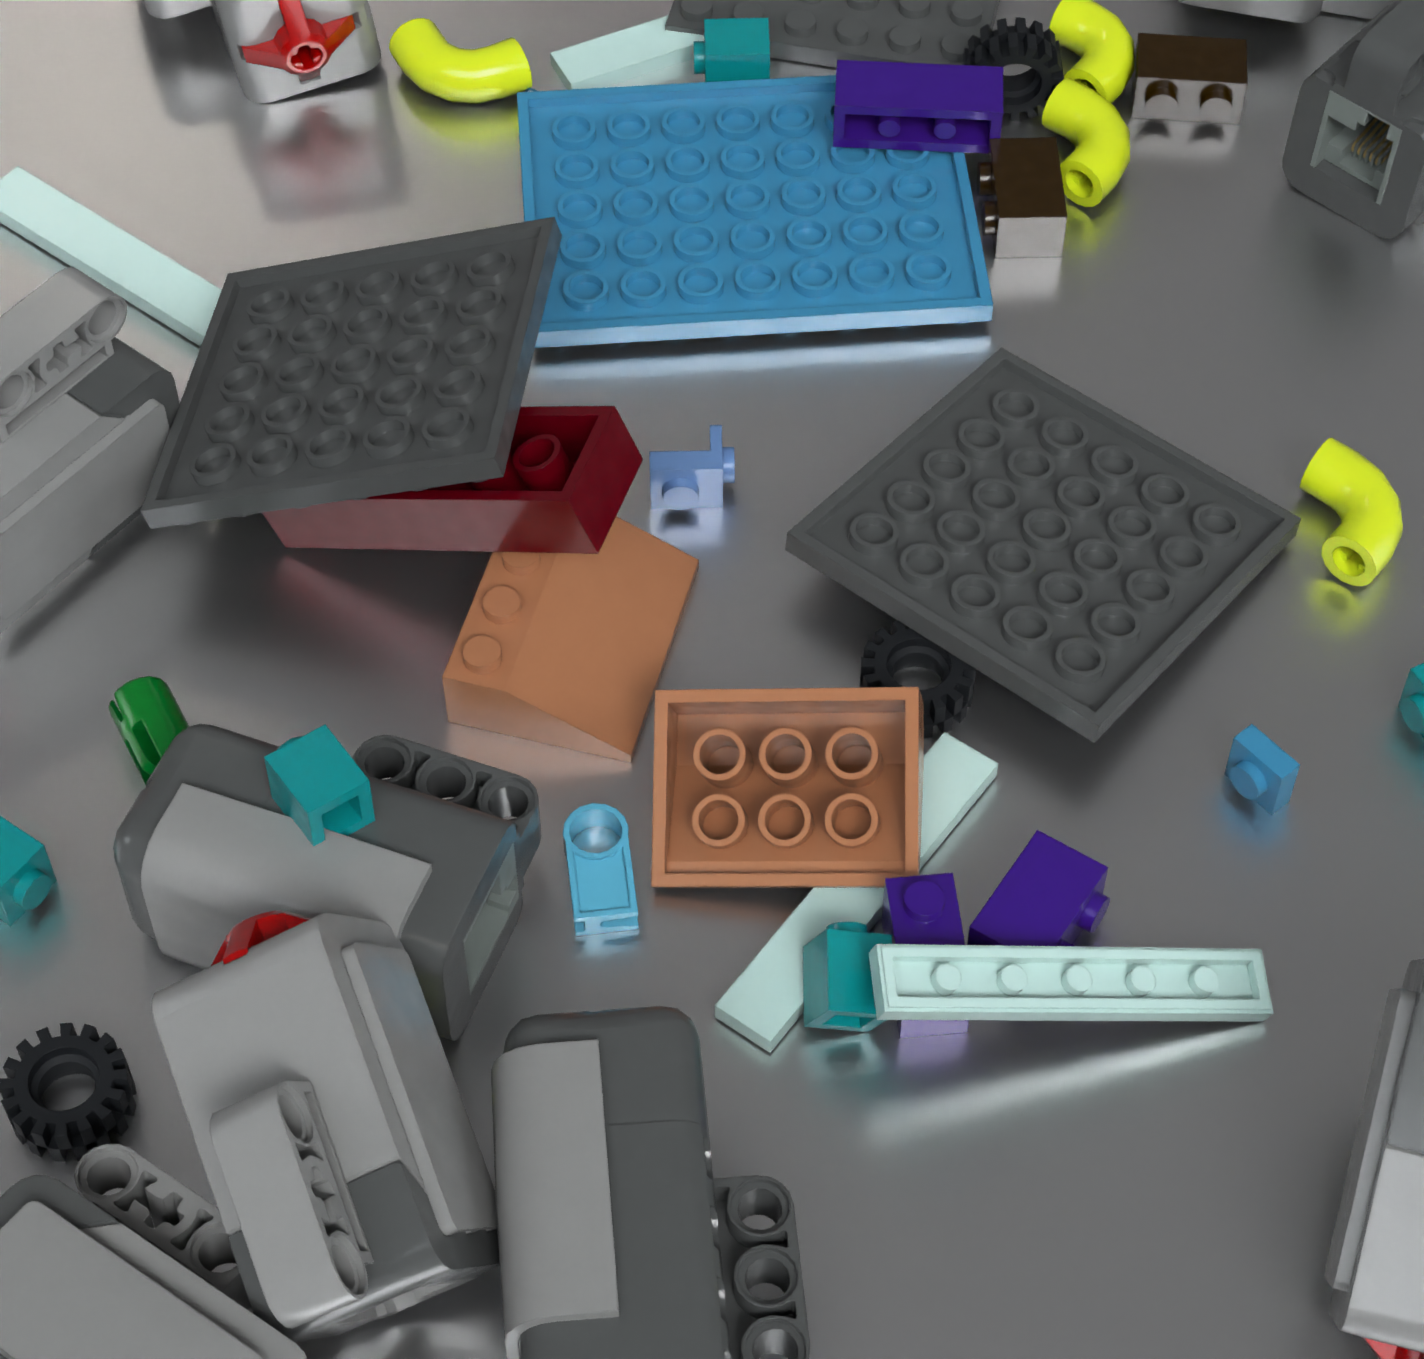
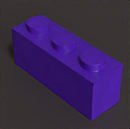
M837 60L833 147L988 154L989 139L1001 138L1003 67Z

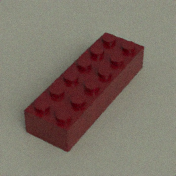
M615 406L520 407L504 477L488 479L477 483L467 482L428 488L423 491H406L372 496L362 500L351 499L311 505L301 509L290 508L263 512L262 514L286 548L598 554L643 458Z

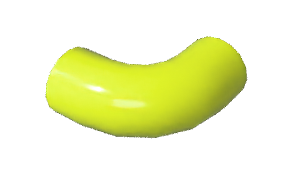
M1062 0L1052 16L1049 28L1055 34V40H1059L1060 46L1081 57L1064 75V79L1072 78L1093 89L1110 103H1113L1121 95L1134 73V40L1119 17L1093 0Z
M417 18L402 24L390 39L389 50L403 73L424 92L446 101L481 104L504 99L532 87L529 63L524 51L515 38L510 37L477 49L458 48L446 41L435 23L431 20Z
M1065 78L1055 87L1047 100L1042 114V125L1044 128L1067 139L1076 147L1060 163L1064 194L1080 206L1094 207L1116 187L1130 162V131L1112 103L1093 89L1072 78Z
M1331 437L1321 445L1308 464L1300 482V489L1329 506L1338 514L1341 520L1339 526L1322 545L1321 555L1325 566L1340 581L1352 586H1365L1370 584L1387 565L1402 537L1401 502L1386 476L1378 467L1359 452Z

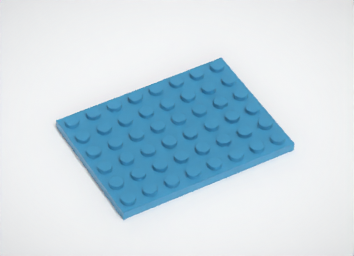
M836 75L517 92L524 222L555 217L562 234L535 348L992 321L993 300L965 153L833 147Z

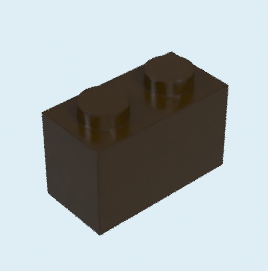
M1138 33L1135 49V70L1132 75L1131 118L1240 125L1248 85L1246 39Z
M1056 137L989 139L987 162H978L977 192L978 196H987L988 201L982 202L981 225L983 236L992 235L994 257H1062L1067 210Z

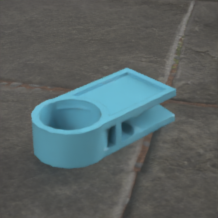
M591 803L581 806L570 813L563 827L564 853L567 858L575 935L583 936L639 929L638 907L629 847V827L626 819L616 808L606 804ZM591 827H605L614 831L620 837L615 846L600 853L586 852L579 849L572 842L577 834Z

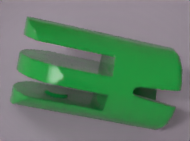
M152 676L138 677L122 685L114 693L118 707L114 700H111L108 706L110 715L145 785L171 741L183 729L189 727L168 684L161 678Z

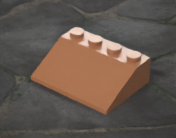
M617 516L598 554L492 552L442 676L448 722L631 763L655 696V690H657L696 578L699 560Z
M919 687L655 690L651 887L884 888L885 878L920 876L924 770V701Z

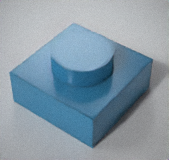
M1251 724L1233 738L1224 774L1231 780L1234 788L1243 797L1256 801L1269 814L1273 815L1290 801L1300 764Z

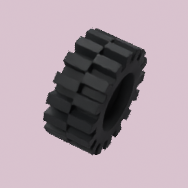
M1016 17L1015 26H1007L1006 18L997 20V29L994 31L986 24L980 28V38L972 35L968 40V48H964L963 65L1004 67L1011 64H1023L1032 67L1018 75H1003V115L1004 113H1010L1011 121H1020L1019 113L1025 111L1029 119L1038 116L1037 106L1040 105L1044 108L1055 87L1064 80L1059 40H1055V34L1050 28L1043 32V24L1035 20L1028 28L1026 27L1025 18Z
M900 621L892 622L891 635L883 627L875 632L874 643L868 640L864 647L863 657H861L859 686L904 687L893 679L897 671L908 667H921L931 670L940 676L942 682L933 688L920 690L924 701V739L933 737V727L936 725L942 734L951 731L953 719L961 723L966 717L967 707L971 708L976 669L916 631L906 629L905 625Z
M60 1023L61 1036L52 1038L48 1027L36 1031L40 1044L33 1047L24 1039L16 1046L21 1062L10 1057L7 1058L3 1066L7 1078H0V1093L3 1098L1 1102L17 1138L22 1145L27 1142L32 1153L42 1158L46 1149H48L53 1161L65 1162L67 1149H73L77 1161H80L82 1156L88 1152L86 1146L94 1142L98 1146L112 1144L108 1136L110 1130L122 1137L129 1127L124 1115L134 1116L137 1105L133 1095H136L137 1092L124 1053L121 1048H117L114 1038L106 1032L100 1038L96 1027L84 1024L80 1036H77L73 1023ZM85 1074L95 1081L93 1094L77 1107L55 1111L48 1109L42 1103L45 1090L53 1082L64 1076Z

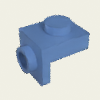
M710 425V450L649 451L651 509L723 508V483H735L734 447H722V425Z

